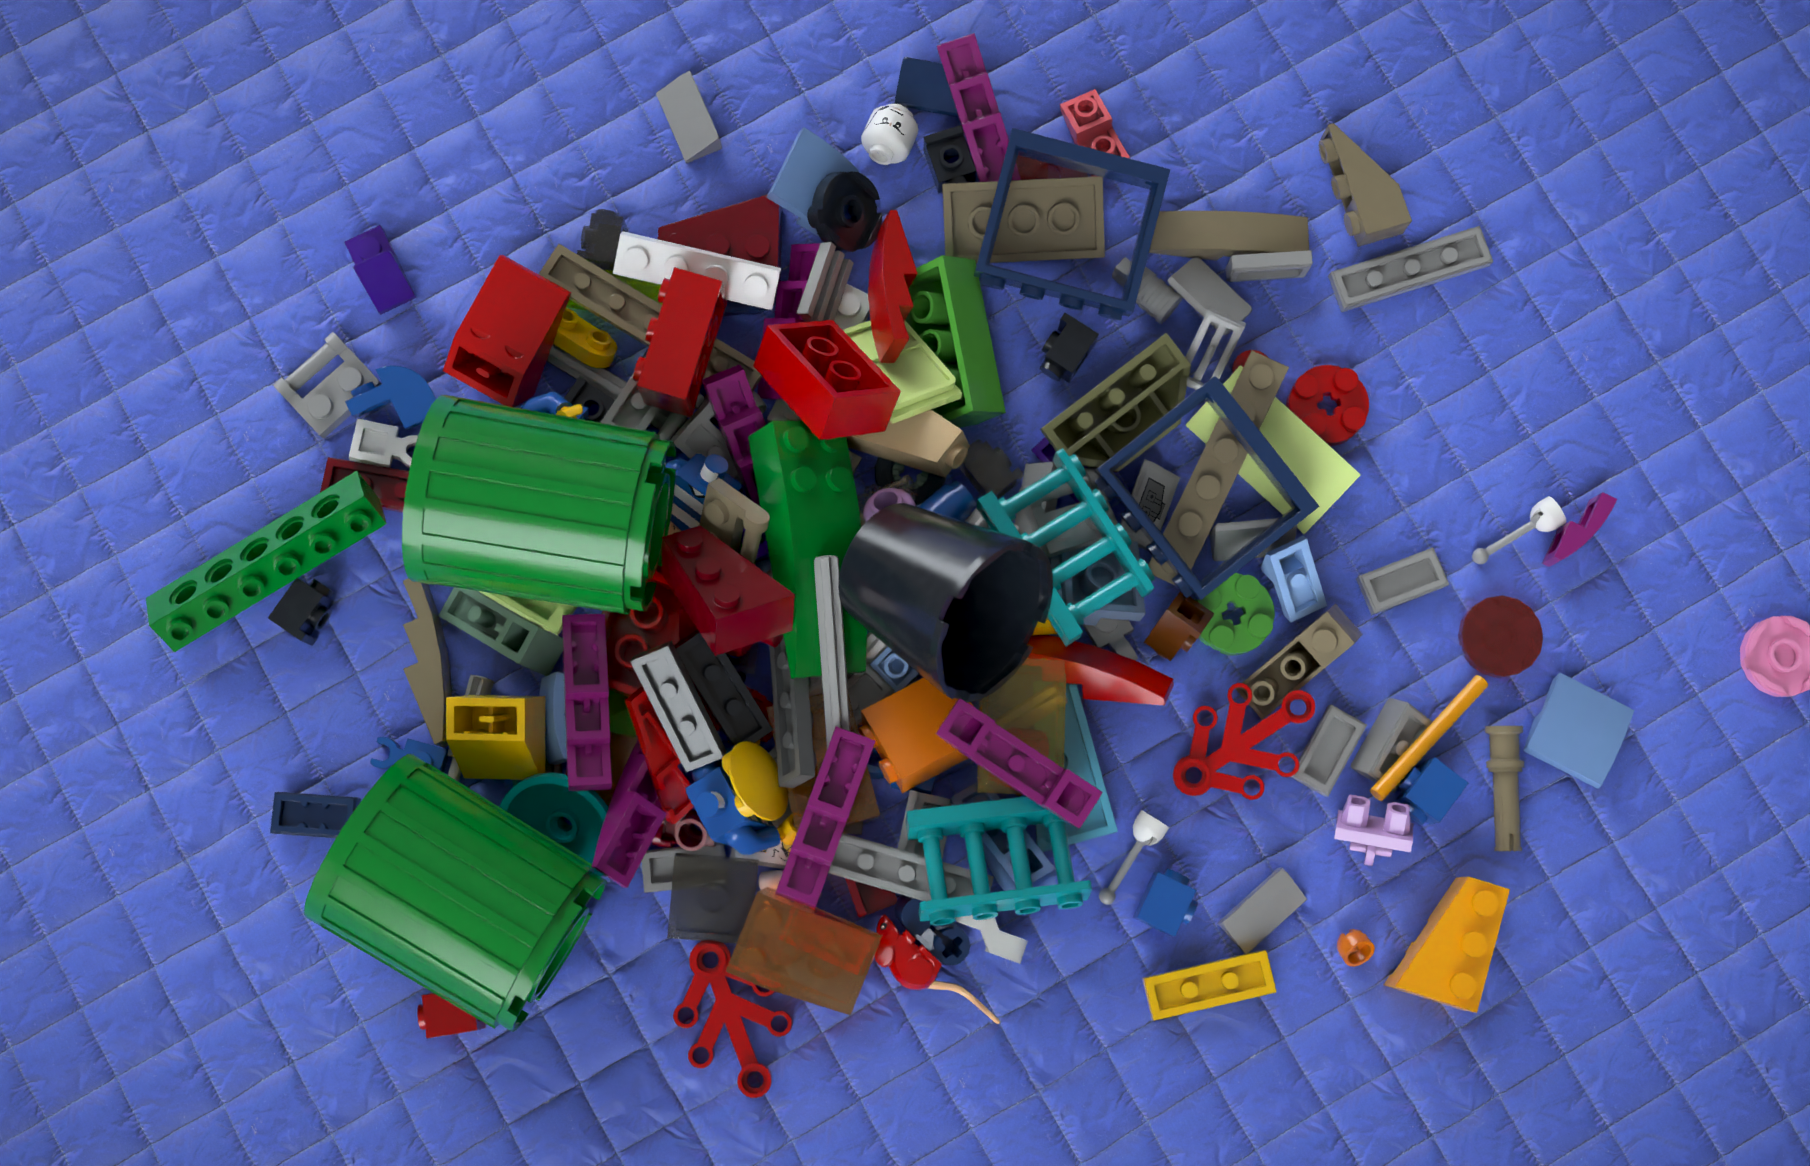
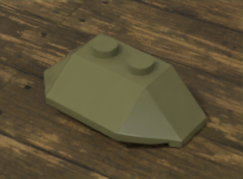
M1165 333L1043 426L1040 431L1056 452L1064 448L1068 456L1074 454L1083 466L1099 468L1185 400L1187 378L1190 374L1191 364L1170 336ZM1181 419L1117 468L1114 473L1119 472L1181 423Z

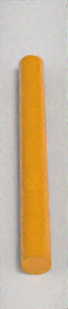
M1475 675L1369 790L1377 800L1383 801L1482 694L1488 687L1487 681L1481 676Z

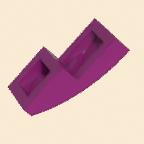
M1602 492L1589 500L1579 524L1569 521L1558 528L1542 564L1550 567L1581 548L1603 525L1618 499Z

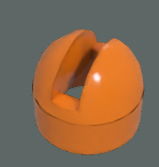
M1350 929L1346 935L1344 933L1340 934L1337 941L1339 955L1348 966L1352 967L1359 966L1368 961L1375 950L1374 944L1368 936L1357 929Z

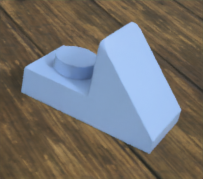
M1301 536L1266 553L1261 570L1274 583L1283 614L1290 622L1327 606L1307 538Z

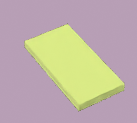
M1241 365L1223 383L1230 394L1242 372L1243 367ZM1275 397L1259 431L1320 506L1297 524V528L1305 534L1361 474ZM1206 402L1185 426L1207 444L1219 416L1209 403ZM1247 454L1238 474L1284 515L1292 508L1251 456Z

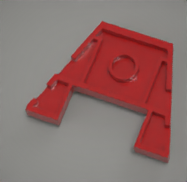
M641 686L625 702L661 808L667 813L665 818L669 823L676 824L694 808L685 790L691 784L678 768L681 761L643 686ZM746 686L773 728V731L760 739L763 742H767L775 735L773 703L768 701L758 691ZM703 702L716 730L718 731L720 729L719 725L717 724L716 720L714 719L709 709Z

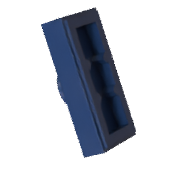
M275 792L270 833L337 838L343 826L361 802V798Z

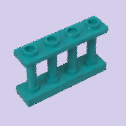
M1064 448L1055 452L1053 462L1058 469L1007 500L1004 497L998 500L993 491L978 499L976 508L991 530L1026 540L1038 547H1042L1090 517L1103 538L1052 569L1053 593L1047 618L1064 645L1068 646L1083 634L1080 626L1084 624V618L1134 587L1142 598L1146 597L1154 589L1151 581L1155 580V577L1148 564L1142 558L1137 560L1129 549L1132 542L1122 525L1118 523L1114 526L1106 514L1109 507L1102 494L1097 489L1091 491L1083 479L1086 476V471L1080 460L1074 454L1068 456ZM1067 483L1080 503L1029 535L1026 532L1020 534L1012 522L1016 519L1015 514ZM1113 552L1126 573L1075 605L1072 602L1066 605L1057 592L1061 589L1060 584Z
M1026 796L907 811L908 840L918 839L919 843H923L931 900L922 901L919 904L920 921H930L931 925L939 926L955 922V917L972 915L974 920H987L998 916V912L1015 910L1016 914L1026 915L1040 911L1041 906L1057 904L1059 909H1072L1083 905V901L1089 899L1092 886L1090 880L1075 882L1065 827L1068 822ZM1044 824V827L1049 828L1058 884L1033 887L1023 831L1027 828V825ZM1002 829V832L1007 833L1016 890L990 892L982 835L985 834V831ZM960 834V837L965 838L973 895L948 898L940 840L943 839V836Z

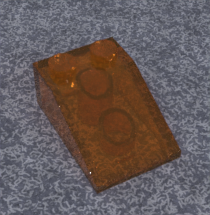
M766 887L758 891L726 972L763 988L851 1015L882 935L817 907L814 909L775 895L776 890Z

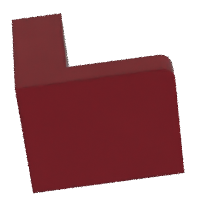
M845 878L859 918L895 905L897 902L894 892Z

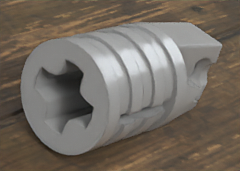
M1126 257L1120 261L1112 273V278L1123 288L1131 263ZM1145 267L1136 303L1148 315L1154 317L1159 324H1162L1175 311L1183 297L1175 292L1170 285L1165 284V281L1161 278L1159 279L1153 271Z

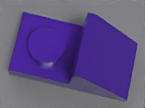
M381 225L344 242L355 264L353 268L380 315L416 298Z

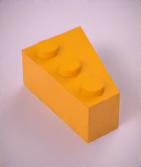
M1469 876L1456 877L1427 919V924L1415 942L1410 944L1405 952L1406 955L1383 985L1463 1011L1477 1013L1510 889Z

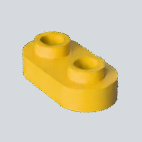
M565 309L553 344L588 366L594 368L609 367L617 351L616 342L607 332L588 323L573 310Z

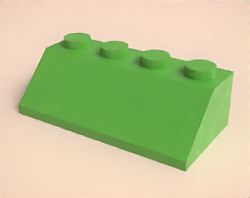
M942 255L916 268L918 274L908 289L913 302V308L905 320L955 376V385L962 392L961 399L931 410L958 428L980 424L1002 415L1006 411L979 277L974 276L976 261Z

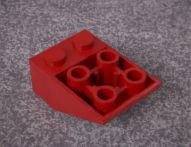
M500 255L453 338L443 371L504 406L516 407L533 397L571 292L510 258Z

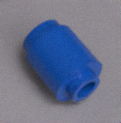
M955 480L950 485L944 484L919 507L965 521L972 514L971 509L977 504L971 493L960 482Z

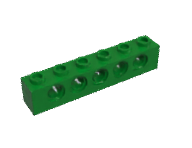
M355 471L146 598L149 626L174 652L178 651L386 525L387 522L380 498L359 472Z

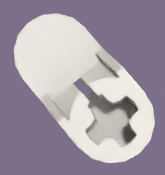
M972 915L955 917L956 922L980 930L986 945V952L1021 964L1028 941L1000 931L995 917L987 920H974Z

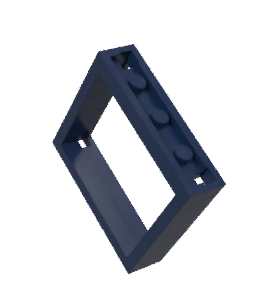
M1012 128L974 276L982 278L980 283L990 288L1003 290L1005 285L1021 288L1019 294L1028 298L1043 300L1044 295L1059 298V305L1066 308L1082 310L1083 305L1099 309L1098 315L1108 319L1121 320L1122 315L1129 317L1135 308L1170 169ZM1018 155L1149 189L1121 299L989 265Z
M1216 375L1095 470L1099 478L1094 482L1109 501L1114 497L1125 509L1120 513L1125 523L1134 533L1141 529L1151 542L1146 548L1152 557L1161 566L1167 562L1176 573V576L1172 578L1175 586L1186 598L1193 595L1196 600H1202L1320 507ZM1203 400H1206L1292 509L1199 581L1114 474V471Z

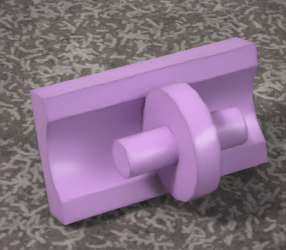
M1348 796L1343 811L1338 810L1334 839L1350 841L1349 850L1365 853L1364 865L1373 866L1375 855L1391 857L1393 849L1411 853L1414 823H1410L1409 805L1396 802L1387 803L1385 818L1369 815L1371 800L1362 796Z

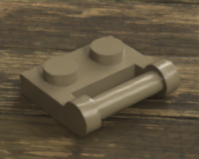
M718 478L707 485L699 526L701 525L736 552L739 551L743 529L745 528L740 555L755 565L761 535L768 528L770 515L766 510Z

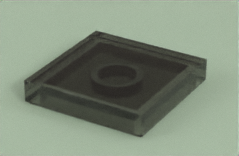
M675 853L667 938L751 945L759 859Z

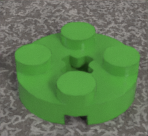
M1235 573L1202 600H1196L1214 613V616L1198 638L1205 645L1220 651L1222 654L1234 656L1248 653L1258 647L1273 629L1275 610L1272 598L1266 588L1254 576ZM1233 603L1236 608H1241L1243 611V615L1239 617L1240 624L1233 625L1231 619L1224 620L1222 617V613L1228 610L1227 604Z

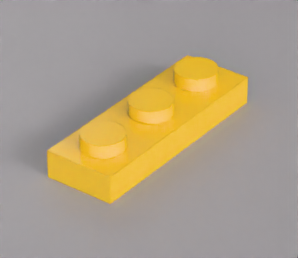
M1266 950L1142 978L1153 1021L1277 992Z

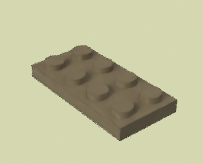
M1103 177L1011 180L990 263L1105 257ZM998 181L942 184L945 256L973 259L977 264Z

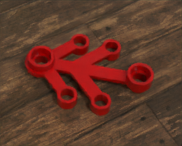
M1244 683L1232 685L1227 693L1230 705L1221 748L1207 757L1209 733L1217 724L1218 716L1216 711L1210 706L1198 707L1193 714L1195 729L1190 754L1181 758L1173 770V780L1176 787L1182 793L1189 796L1202 795L1212 787L1241 793L1246 799L1255 800L1260 798L1264 792V783L1261 778L1255 775L1239 778L1216 772V770L1231 761L1274 770L1283 777L1295 775L1299 770V760L1294 754L1284 752L1278 755L1250 748L1290 722L1301 724L1312 718L1316 708L1315 701L1305 691L1295 690L1288 693L1282 701L1281 709L1241 734L1245 709L1252 700V691ZM1244 688L1247 691L1248 698L1244 703L1233 701L1232 692L1234 689ZM1300 699L1305 703L1306 710L1302 715H1295L1291 712L1290 704L1293 700ZM1203 710L1210 711L1213 714V722L1209 726L1200 725L1197 721L1199 712ZM1285 756L1292 758L1295 763L1294 769L1289 773L1282 772L1278 766L1279 760ZM1197 767L1202 772V778L1198 783H1190L1186 779V772L1189 768ZM1250 779L1256 780L1260 785L1259 792L1253 796L1246 794L1243 788L1244 783Z
M702 940L694 946L689 957L690 968L695 975L682 1004L678 1005L673 1013V1019L679 1027L690 1028L694 1026L700 1017L698 1005L710 983L716 1001L698 1042L688 1052L689 1062L696 1068H705L713 1062L715 1056L713 1048L725 1023L742 1068L737 1079L738 1087L747 1097H761L767 1093L772 1085V1074L766 1065L758 1063L741 1016L767 1027L769 1032L777 1037L785 1036L790 1032L793 1025L792 1017L786 1011L778 1010L774 1012L733 994L726 978L727 976L750 985L757 995L767 997L772 995L778 986L777 978L773 973L769 971L758 972L733 961L730 950L719 940ZM708 952H714L718 956L719 961L714 968L706 967L703 962L704 955ZM765 975L771 978L773 985L770 991L762 992L758 989L757 981L761 976ZM683 1007H689L693 1010L694 1019L692 1022L683 1023L680 1020L679 1012ZM778 1015L784 1016L788 1022L787 1028L781 1032L776 1031L772 1026L773 1018ZM704 1047L708 1050L709 1058L707 1062L699 1063L695 1060L694 1051L696 1048ZM758 1071L762 1074L764 1081L760 1087H753L749 1084L748 1075L751 1072Z

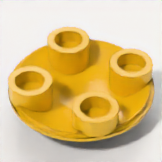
M748 741L738 743L730 752L722 757V767L729 775L736 793L734 801L737 810L744 817L755 815L768 821L782 817L788 806V790L786 787H779L776 761L758 744Z

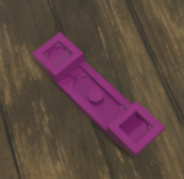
M962 699L956 701L936 732V735L976 764L1078 829L1082 827L1103 793L1068 769H1063L997 725L995 720Z

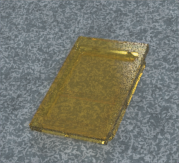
M1041 658L1040 660L1026 659L1018 671L1002 687L989 696L980 699L979 710L995 720L997 725L1064 769L1065 661L1047 660L1046 658ZM978 765L977 793L1023 795Z

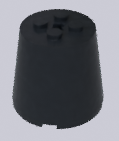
M897 503L878 511L857 532L847 549L841 565L838 590L845 611L940 692L951 699L955 698L962 699L965 702H974L989 696L1002 687L1018 671L1034 647L1027 643L1038 621L1045 624L1050 609L1053 593V573L1045 552L1040 547L1026 540L917 506Z

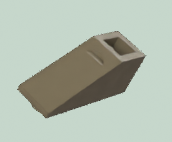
M1334 123L1329 124L1319 141V153L1322 161L1325 164L1329 163L1333 175L1331 178L1332 191L1337 200H1342L1346 212L1344 214V224L1349 236H1354L1357 246L1360 247L1403 234L1412 220L1399 184Z
M1336 603L1242 682L1250 687L1252 700L1249 705L1262 720L1282 704L1284 697L1288 693L1303 687L1354 645L1363 635ZM1236 688L1237 692L1246 701L1248 698L1247 691L1244 688Z

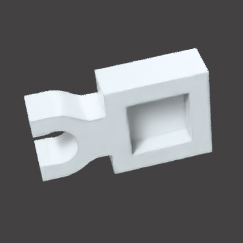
M357 418L349 460L390 468L392 459H396L410 468L412 458L407 455V450L416 445L418 436L411 435L399 438L397 437L399 432L397 426Z

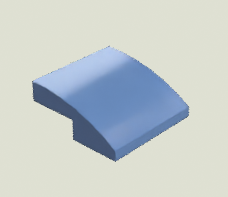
M803 127L798 133L766 198L798 216L796 224L819 237L816 229L810 226L807 219V212L812 206L817 186L830 173L859 172V170L830 144ZM848 204L844 205V215L849 207Z
M1559 673L1552 680L1542 711L1533 720L1523 751L1598 789L1602 786L1619 752L1634 710Z

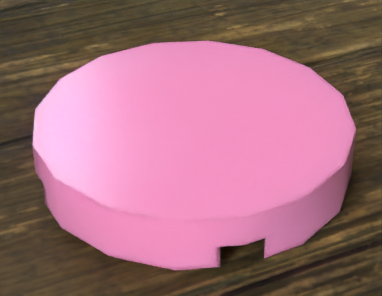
M1773 616L1755 623L1744 635L1740 647L1741 667L1747 679L1759 691L1774 697H1791L1810 690V625L1806 621L1794 616Z

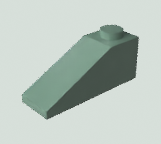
M454 587L438 615L514 662L545 676L550 675L563 651V638L540 628L479 591Z

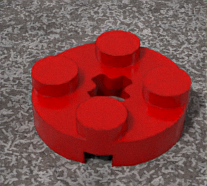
M1320 365L1307 370L1295 381L1287 397L1286 407L1329 446H1336L1347 442L1364 426L1369 412V398L1363 383L1359 380L1354 370L1335 365ZM1324 396H1329L1338 405L1334 408L1333 415H1327L1325 409H1318L1317 403L1322 402Z

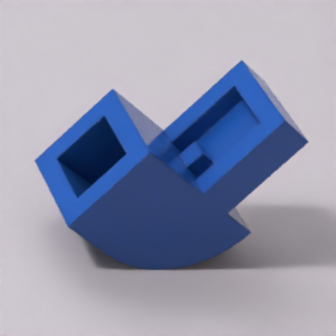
M384 366L375 369L382 385L375 387L373 382H369L351 391L353 398L345 401L351 415L355 419L392 402L404 428L410 430L423 424L426 414L436 400V397L426 380L415 371L402 366Z

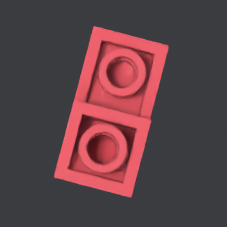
M1096 89L1060 104V110L1076 145L1130 159L1112 127V117Z

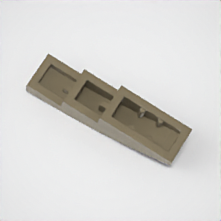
M1160 211L1149 253L1188 258L1199 257L1200 259L1217 261L1224 256L1231 257V255L1308 251V217L1240 211Z
M408 578L403 580V583L418 618L403 624L418 663L408 666L403 670L434 744L444 748L449 746L446 741V697H452L448 651L441 619L438 616L439 613L429 585L413 582Z

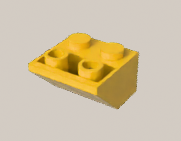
M464 695L446 697V741L464 778L523 780L535 774L545 773V696Z

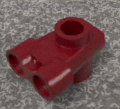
M691 809L676 824L669 823L664 818L652 841L653 845L673 848L676 843L687 851H697L703 846L715 847L717 842L710 838L694 809ZM694 824L699 826L702 831L697 830Z

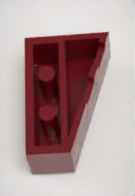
M763 195L658 227V240L781 268L782 207L766 198L767 195Z
M701 525L662 537L661 574L715 656L792 631L795 594Z

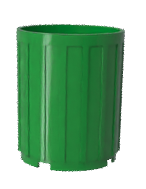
M441 395L433 402L423 421L414 448L407 480L402 521V554L406 574L413 582L431 585L437 584L629 614L631 609L647 611L657 587V583L648 582V579L651 580L653 578L657 565L662 566V537L668 535L670 528L676 469L666 468V456L676 457L675 444L672 441L660 440V436L656 432Z
M407 754L395 762L379 778L343 826L312 882L304 906V915L322 928L495 1029L498 1025H502L514 1032L529 1015V1013L522 1010L527 1001L530 1003L535 999L540 1001L568 958L592 916L586 905L591 897L600 900L607 881L594 873V868L590 862L414 754Z

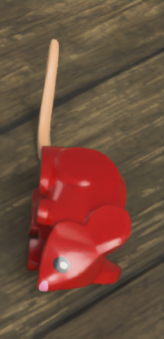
M885 914L880 917L876 927L877 947L874 955L875 961L881 967L888 966L897 982L911 990L927 988L957 992L970 1000L996 1024L1000 1023V1020L986 1006L962 986L950 982L936 981L942 964L923 945L918 947L914 943L916 939L907 930L899 934L895 924Z

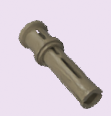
M1485 726V733L1489 735L1490 760L1486 761V768H1488V772H1493L1494 851H1522L1518 772H1523L1522 768H1525L1524 761L1520 760L1519 734L1523 733V726Z

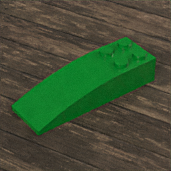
M771 421L748 436L760 507L770 515L765 535L773 579L795 594L793 629L783 634L791 679L822 676L814 559L824 555L837 556L841 569L847 549L861 528L857 492L846 437L819 440L803 421ZM842 606L847 674L862 673L866 671L867 629L850 616Z

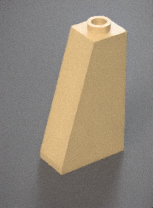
M933 410L893 424L889 421L885 432L846 436L848 448L941 477H946L952 468L956 469L964 462L970 447L963 431Z

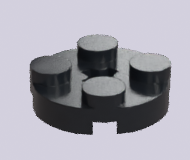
M859 172L830 173L816 188L812 206L807 212L808 222L812 228L816 229L817 234L824 243L832 242L836 246L835 251L847 253L865 249L876 240L882 225V213H877L875 200H880L878 191L874 184ZM847 204L849 205L848 213L851 216L850 219H846L844 215V205Z

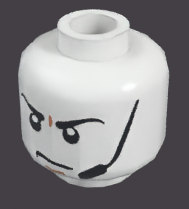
M899 104L880 106L874 109L861 136L862 145L867 153H869V157L878 164L900 163L906 160L918 135V125L913 118V114L906 107Z

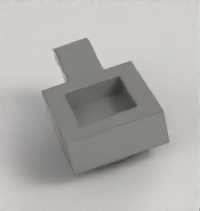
M1101 618L1096 626L1083 625L1094 646L1099 648L1108 646L1113 653L1133 660L1138 659L1133 647L1125 638L1126 635L1134 630L1129 620Z

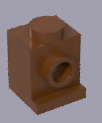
M1179 592L1144 643L1154 649L1158 655L1171 661L1180 648L1185 652L1189 651L1214 616V613L1192 597L1186 598Z

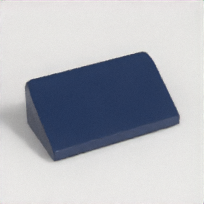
M904 57L894 104H899L906 108L959 117L942 63Z

